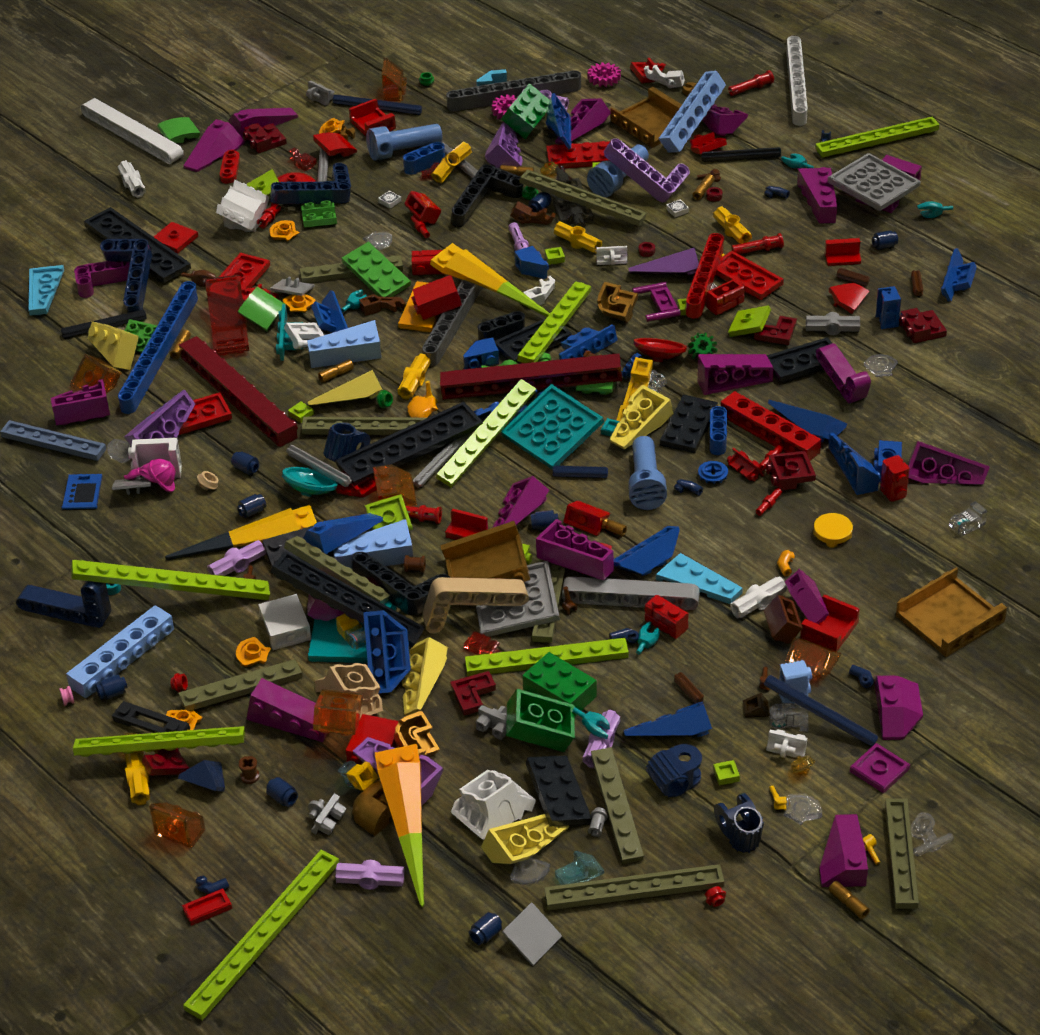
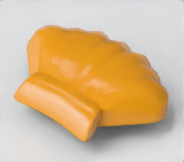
M331 118L321 126L319 134L327 132L340 133L345 120L339 121Z
M279 221L270 227V237L274 240L285 239L289 241L300 233L296 231L294 221Z
M292 294L283 299V303L290 309V312H307V309L311 308L312 304L316 301L307 294L302 296Z
M415 396L407 406L409 416L413 418H428L433 411L438 410L434 397Z
M256 637L248 638L241 641L237 646L236 658L241 666L244 667L257 663L264 664L267 661L271 648L265 647Z
M169 710L166 716L189 723L190 730H194L196 723L202 720V716L198 715L194 710Z

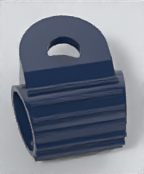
M336 423L329 429L323 456L336 462L337 459L356 451L360 442L361 446L359 449L370 445V436L365 432L358 431L349 423Z
M680 744L656 753L648 761L646 772L664 796L676 797L700 783L701 771L699 767L702 763V755L696 747ZM687 755L691 759L688 762L680 761L679 757Z
M745 793L739 794L737 796V806L729 810L724 803H718L714 806L716 821L723 834L729 839L732 848L742 853L755 851L761 841L764 822L763 817L756 810L749 796ZM740 814L743 820L737 822L736 817Z

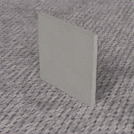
M289 276L270 287V291L302 296L314 288L315 284L299 282V278L292 281Z
M144 477L134 478L133 480H115L112 490L126 489L129 495L130 488H137V494H139L140 487H148L152 482Z
M532 902L502 931L532 966L562 937L558 930Z

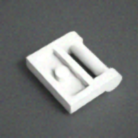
M286 323L284 327L293 341L294 349L308 347L307 340L302 339L311 340L324 336L317 323Z

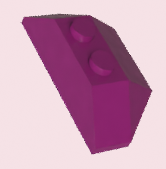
M874 675L882 740H904L908 733L923 718L918 684L897 675Z

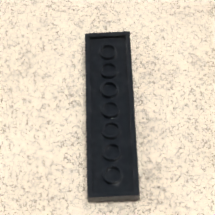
M111 207L84 221L85 227L103 240H147L152 252L149 273L163 283L191 269L190 262Z
M463 401L337 459L336 465L344 474L350 477L354 486H358L474 432L483 424V421Z
M284 551L270 570V573L274 574L276 578L285 580L292 584L294 588L307 592L314 599L327 603L329 607L338 609L345 613L347 617L356 619L363 624V612L384 610L407 629L409 649L417 643L425 629L424 626L287 551Z

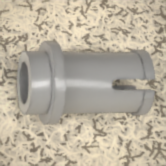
M597 807L591 812L592 820L588 829L589 834L592 832V836H601L604 821L608 818L607 811Z

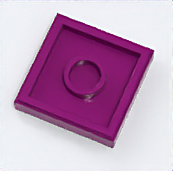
M877 743L850 766L852 774L883 794L910 770L909 763Z

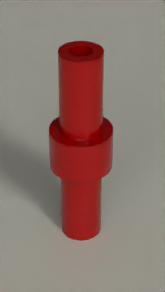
M413 215L411 220L415 224L416 230L424 238H429L430 233L426 229L424 222Z
M778 444L774 450L769 451L765 455V459L760 463L762 471L766 469L769 455L780 454L785 449L782 444Z
M776 488L762 500V504L755 510L757 515L761 516L776 503V499L782 494L781 489Z

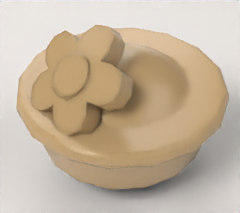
M203 471L201 474H198V484L202 489L206 491L208 489H217V476L209 471Z

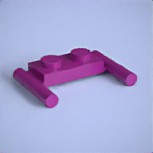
M666 282L632 288V292L638 294L651 292V297L659 313L645 315L646 322L681 315L680 309H678Z

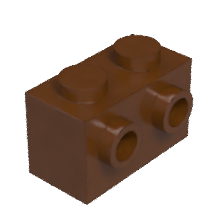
M777 595L763 610L771 636L778 642L781 641L789 644L803 629L793 600Z

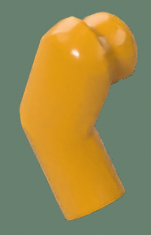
M790 550L783 551L777 561V565L784 576H789L792 573L788 563L792 562L791 558L794 559L795 555Z

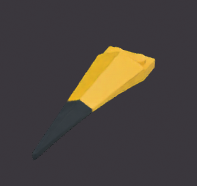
M310 505L295 510L289 508L166 555L165 558L166 560H172L213 550L245 546L257 540L262 543L264 539L314 526L317 522Z

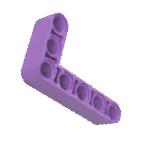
M612 139L604 150V155L608 160L660 202H666L690 173L686 165L678 164L665 178L619 139Z

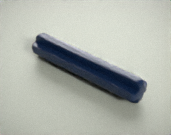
M553 466V476L607 478L608 468Z

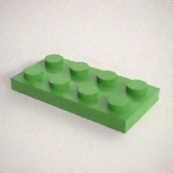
M369 241L342 257V263L377 296L393 297L411 286V281Z

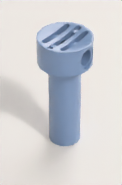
M439 124L391 132L385 126L370 128L366 134L368 152L374 161L388 159L392 157L393 151L442 142V130Z
M635 145L631 148L642 159L648 160L649 154L644 146ZM602 161L589 170L587 174L588 186L593 193L602 197H608L621 188L623 178L627 174L612 162Z
M640 436L632 443L635 473L631 475L628 481L629 499L637 508L652 510L661 506L667 498L666 479L657 470L653 439L647 436Z

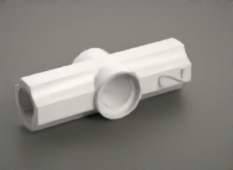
M126 160L122 161L118 166V171L122 176L125 188L130 190L132 196L137 198L143 197L146 190L141 181L139 171H135L132 164Z
M780 576L771 579L761 586L757 584L752 585L747 590L746 595L730 603V609L736 618H742L757 608L764 610L771 603L772 599L787 591V586Z

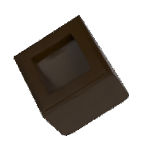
M762 693L743 700L746 718L770 716L768 700Z

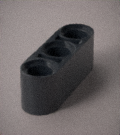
M516 311L480 323L477 327L478 341L493 338L496 341L525 328L524 313Z

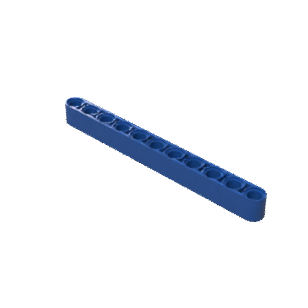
M187 281L181 284L121 388L118 399L122 413L130 414L136 411L198 301L196 284L194 282Z

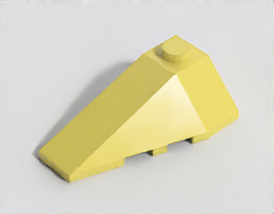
M373 370L308 401L307 404L308 406L365 399L367 397L373 399L377 397L382 388Z
M641 385L631 395L629 404L624 409L623 417L617 423L610 442L622 449H626L632 445L637 437L646 436L662 426L673 415L671 399Z
M430 637L416 643L409 649L411 671L402 680V686L405 687L403 704L404 715L406 716L422 709L447 660L448 647Z
M545 814L489 829L481 848L492 863L513 864L532 857L566 831L569 825L549 826Z

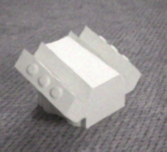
M234 179L233 187L230 186L227 194L222 197L221 205H217L216 213L222 215L224 227L255 232L260 225L257 224V220L267 208L269 197L261 191L255 190L253 187H249L247 184Z
M486 770L459 789L461 797L454 802L451 813L481 839H485L489 829L510 824L517 819L521 820L524 810L532 812L536 800L507 775L493 770Z

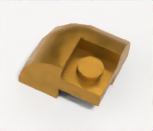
M604 282L599 292L597 303L605 316L629 322L633 316L632 311L638 299V293L621 290V285Z
M423 711L400 719L395 728L394 740L397 748L417 744L419 756L424 755L428 757L437 754L440 749L430 734V730L433 727Z
M380 780L374 781L357 796L352 809L354 821L373 836H376L390 824L389 817L392 816Z

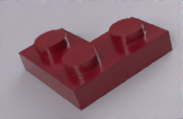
M779 316L776 326L765 324L762 332L754 334V340L789 345L797 324V318Z
M489 671L450 682L453 694L464 716L479 712L478 709L483 705L479 695L496 690V684Z
M178 748L170 751L156 749L154 751L155 755H144L141 761L149 775H179L189 769Z

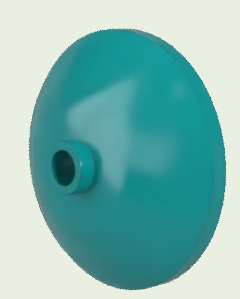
M288 467L282 471V477L285 482L294 490L301 492L303 496L311 497L312 495L329 493L335 490L338 485L337 482L314 469Z

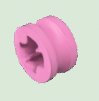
M67 686L66 689H59L64 706L69 702L75 703L70 686Z

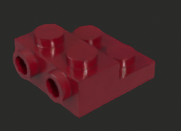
M259 123L244 127L243 137L257 153L287 144L286 138L274 124H267L261 127Z
M918 308L901 311L899 324L904 328L907 337H910L913 343L947 336L946 328L933 310L920 312Z
M806 451L769 455L768 463H766V472L771 474L772 486H776L781 490L796 489L797 483L816 480V474Z

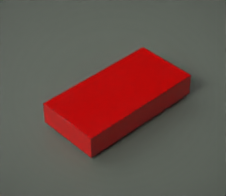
M220 889L182 905V909L192 926L231 910L232 904L224 889Z

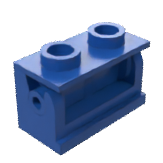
M895 286L879 288L877 292L875 317H880L881 329L899 326L901 298Z

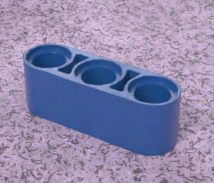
M434 142L403 156L404 172L413 175L438 165L442 158L445 157V145L442 142Z
M715 406L710 410L709 450L714 455H722L726 452L727 410L724 407Z

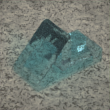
M574 851V862L555 870V877L561 885L587 882L604 874V869L593 855Z

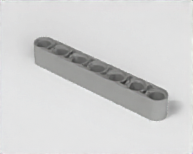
M567 577L563 582V587H568L570 598L575 604L645 608V604L655 595H659L683 610H694L699 605L700 590L695 584L621 579L601 580L587 577ZM562 589L561 597L565 601L564 590Z

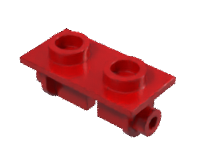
M732 448L734 455L727 458L729 466L737 472L744 467L740 474L749 481H755L758 478V474L762 477L764 476L761 471L762 466L756 460L751 461L742 450L739 452Z

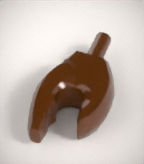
M206 270L193 271L191 274L181 273V277L191 278L192 282L201 287L212 285L213 281L210 279L216 277L215 274Z

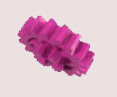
M602 62L601 65L596 63L587 72L589 82H593V85L599 84V87L602 85L605 87L607 85L613 86V83L617 84L621 77L619 67H615V64L610 65V63L604 64Z
M500 95V99L496 97L495 101L492 102L491 111L493 116H497V119L502 118L517 98L514 95L512 97Z

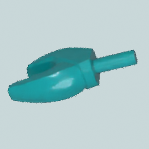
M790 154V158L781 157V160L791 168H814V166L807 164V160L800 154Z
M933 201L917 205L918 209L927 210L920 212L926 218H935L945 210H953V206H942L941 203Z
M363 290L351 293L346 301V306L341 308V311L345 312L349 308H360L359 299L367 297V295H363Z
M650 621L639 630V647L636 651L638 655L641 654L644 648H650L655 645L659 639L660 631L658 627L654 632L649 633L652 626Z
M574 707L572 712L583 718L582 724L591 734L608 739V734L598 727L602 726L607 730L610 729V724L603 715L591 711L585 714Z

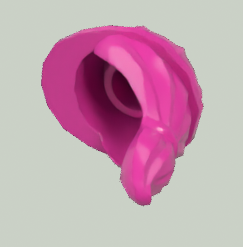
M155 459L142 467L131 470L127 475H124V478L133 480L141 475L150 482L158 483L165 491L173 492L175 489L174 478L176 470L170 461Z

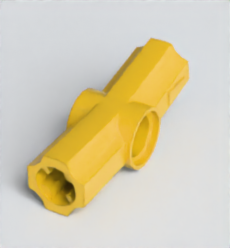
M462 142L442 158L431 174L432 179L442 184L455 166L472 153L470 145Z

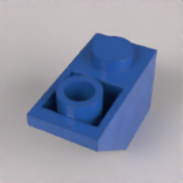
M534 246L514 251L515 266L521 274L543 279L547 278L548 263L546 260H543L540 252Z
M493 338L474 342L463 355L464 370L481 368L482 365L493 366L499 364V350Z

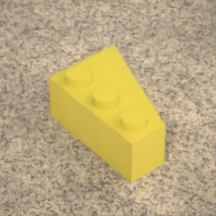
M92 322L89 328L88 340L113 367L131 369L139 336L110 325Z

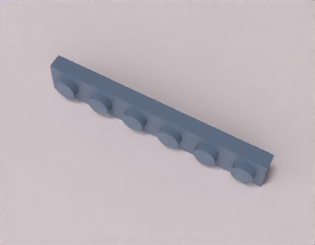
M11 420L0 431L1 437L96 461L107 450L104 443Z

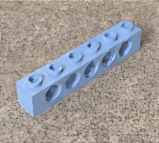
M708 71L703 74L658 138L668 153L680 152L684 148L685 143L691 138L694 130L699 126V123L707 115L710 107L714 105L715 100L722 93L726 84L717 71Z
M156 605L67 672L66 676L70 688L84 698L95 693V685L99 684V681L117 675L174 630L172 615Z

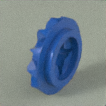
M636 353L629 359L622 371L623 378L631 377L635 357L641 358L642 355Z
M708 461L700 465L698 475L700 480H705L706 483H722L723 480L727 479L728 468L721 462Z

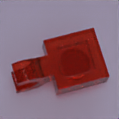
M296 148L289 150L293 154L289 159L294 161V165L302 170L307 171L317 164V159L309 154L303 153L301 155Z
M475 631L464 643V650L477 655H482L484 652L487 654L501 652L497 649L500 645L498 641L491 640V637Z

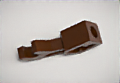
M517 201L511 210L510 216L521 224L536 223L546 225L552 222L556 214L552 212L551 215H546V208L539 212H532V208Z
M372 294L359 299L360 310L365 316L380 312L382 308H388L393 312H397V307L402 309L406 307L405 301L400 297H380Z

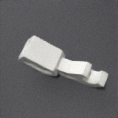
M657 65L653 66V71L649 69V66L644 68L647 78L666 85L668 88L681 87L685 82L682 70L668 71L665 74L660 71Z
M551 276L547 277V281L540 279V287L536 286L523 293L538 305L545 304L546 298L555 289V279Z

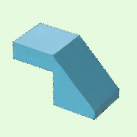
M506 69L489 71L476 80L477 86L506 82Z

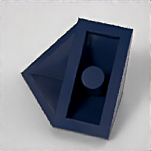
M203 760L179 774L178 779L214 791L224 792L225 790L221 762Z

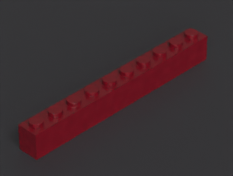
M195 336L179 344L181 359L214 389L220 392L224 398L278 447H282L298 438L296 422L288 418L284 411L279 410L274 402H270L263 393H260L253 384H250L233 366L231 367L205 341Z
M620 353L440 372L442 399L509 393L521 379L535 387L536 390L546 389L551 384L560 388L622 381Z

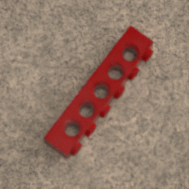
M736 391L720 402V406L727 410V420L775 447L778 444H782L785 448L783 452L806 451L810 461L820 454V438Z

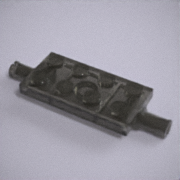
M559 166L555 167L554 171L557 176L555 180L583 189L580 179H572L565 172L564 166H560V168ZM550 194L559 221L567 225L575 224V226L586 228V222L593 221L591 209Z

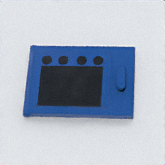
M102 474L69 475L62 510L97 509Z

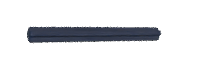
M335 94L332 100L334 104L357 106L373 99ZM377 100L380 110L420 115L422 112V106Z
M769 675L764 682L766 687L862 742L873 746L878 740L876 734L774 676Z

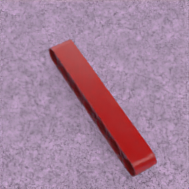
M712 233L706 242L686 298V315L689 318H699L702 315L707 300L706 292L711 289L723 254L724 236L722 234Z

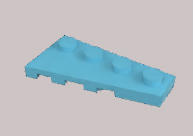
M63 265L29 269L30 315L48 313L64 273Z
M681 553L656 574V580L661 582L667 580L672 583L695 584L699 587L700 592L707 594V597L728 604L734 602L743 593V588Z

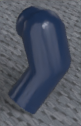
M768 186L764 192L767 197H772L775 194L787 199L790 195V191L776 186Z
M679 479L674 485V489L680 493L684 491V488L698 496L703 492V487L689 480Z
M625 628L609 633V638H625L628 643H636L639 633Z
M856 665L851 666L849 674L858 677L863 687L868 688L872 686L874 680L869 670Z
M199 876L195 880L197 890L206 894L229 888L226 878L214 883L208 882L205 876Z

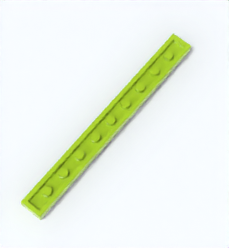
M72 560L71 579L261 600H268L270 596L269 583L264 580L83 560Z
M320 850L184 1003V1011L203 1021L336 869L339 858Z

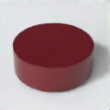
M711 187L706 191V198L709 201H720L723 197V191L718 187Z
M643 242L639 245L638 252L643 257L653 256L655 254V245L651 242Z

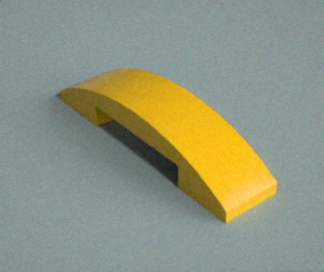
M635 357L631 370V379L623 405L620 406L617 421H621L622 413L627 408L631 395L641 385L648 387L653 360Z

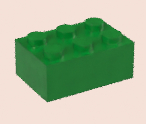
M529 83L508 108L501 120L526 139L547 113L550 99Z
M550 652L522 675L524 691L573 704L580 711L597 697L596 679Z
M516 689L507 702L506 736L565 752L575 738V713L572 712L574 705Z

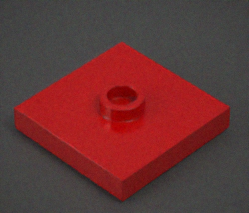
M171 222L157 233L154 238L178 254L198 237V231Z

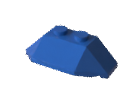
M666 526L656 534L614 558V567L644 576L651 573V569L664 565L666 560L673 556L680 531L679 526Z
M384 610L363 612L368 668L381 687L378 694L390 693L411 671L408 631Z

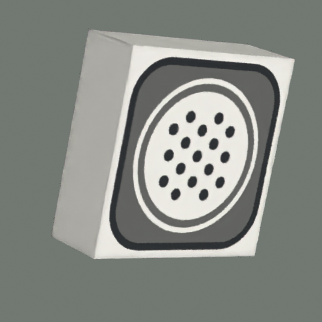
M391 191L378 198V203L389 209L402 202L401 196Z
M681 199L666 204V209L674 217L689 213V207Z

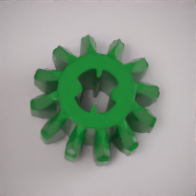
M697 333L696 338L692 336L691 342L687 345L690 348L688 354H693L691 359L698 358V354L717 353L718 349L715 348L717 342L712 341L714 337L710 336L707 338V333H704L703 337H701L700 333ZM700 345H703V348L706 347L705 350L699 349Z

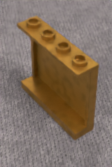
M651 87L648 89V98L620 112L611 107L610 119L611 122L654 148L661 144L658 138L682 104L658 89Z
M514 521L440 545L445 557L448 575L451 578L519 579L523 582L531 580L520 534Z
M957 567L930 581L924 587L916 589L907 597L901 598L897 602L896 609L897 618L945 657H948L1005 622L1007 612L1005 605L1000 603L993 607L957 578Z

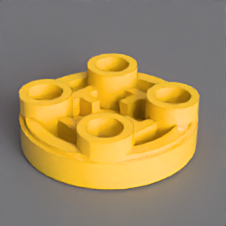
M827 513L819 516L814 522L813 534L820 541L826 543L828 547L834 548L838 544L852 538V522L844 515Z

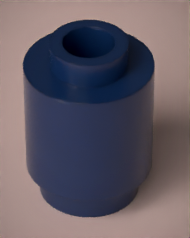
M540 192L529 201L528 206L532 208V212H539L550 206L552 198L549 193Z
M891 230L875 233L871 239L872 245L877 250L894 247V245L898 244V235L895 231L892 232Z
M235 452L231 458V464L234 468L248 475L254 474L259 469L258 458L245 452Z
M261 494L251 495L238 502L237 511L240 516L249 518L262 512L267 507L266 501Z
M554 510L531 514L532 530H545L558 519V513L554 514Z
M118 674L101 680L99 684L95 685L100 700H109L125 694V689L128 688L125 678H120Z
M280 777L271 779L267 784V795L282 806L290 807L296 802L298 798L296 789Z
M489 912L482 916L471 926L469 936L472 941L477 945H481L491 940L502 930L500 917L495 913Z

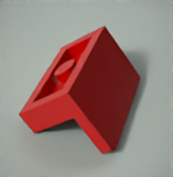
M860 238L825 240L827 265L861 264Z
M575 501L567 505L563 523L598 535L600 534L603 520L610 517V513L584 502Z
M452 509L451 523L445 531V536L458 540L488 530V518Z

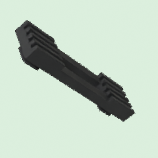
M125 701L112 714L115 722L127 726L132 725L152 733L187 731V729H191L187 722ZM141 715L165 723L166 726L162 728L136 719V716Z

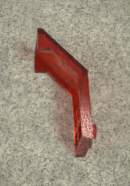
M240 275L205 279L213 349L218 355L249 351L246 319L237 312L243 304Z

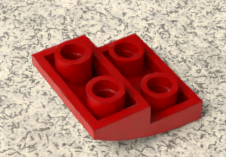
M327 132L313 135V141L329 156L340 153L345 157L357 153V149L341 134Z

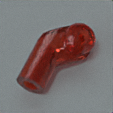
M434 163L429 170L421 171L422 179L433 178L431 174L439 163Z

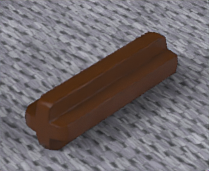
M839 268L836 274L837 278L867 286L870 280L869 276Z
M913 270L911 272L914 295L922 296L921 272Z
M682 672L674 675V682L695 704L704 701V695Z

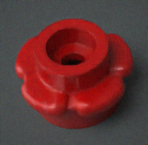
M174 674V677L171 678L173 690L179 693L187 689L188 680L185 674Z
M719 886L709 889L705 893L706 903L714 907L722 905L725 901L726 892Z

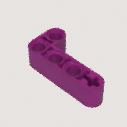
M103 261L77 266L74 269L79 296L82 298L91 297L94 294L93 286L127 281L130 262Z
M834 343L816 349V357L848 403H853L867 397L871 380L866 371L856 374Z

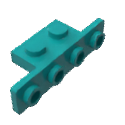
M282 304V311H279V321L281 322H278V332L280 333H277V343L279 344H276V354H280V361H284L285 350H300L294 349L293 341L284 329L285 324L303 323L287 322L286 304Z

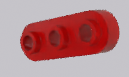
M228 150L224 153L220 170L221 182L229 184L233 183L234 179H237L240 163L239 152Z

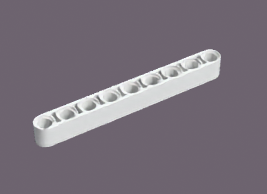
M790 36L787 38L786 54L792 122L797 126H802L807 123L808 109L801 39L798 36Z
M96 98L81 105V111L85 117L167 164H171L184 156L183 150L178 144Z

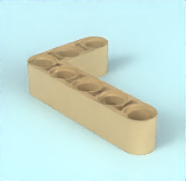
M441 577L435 579L431 584L422 616L426 630L434 634L444 628L451 605L522 606L529 601V595L524 582L519 579Z

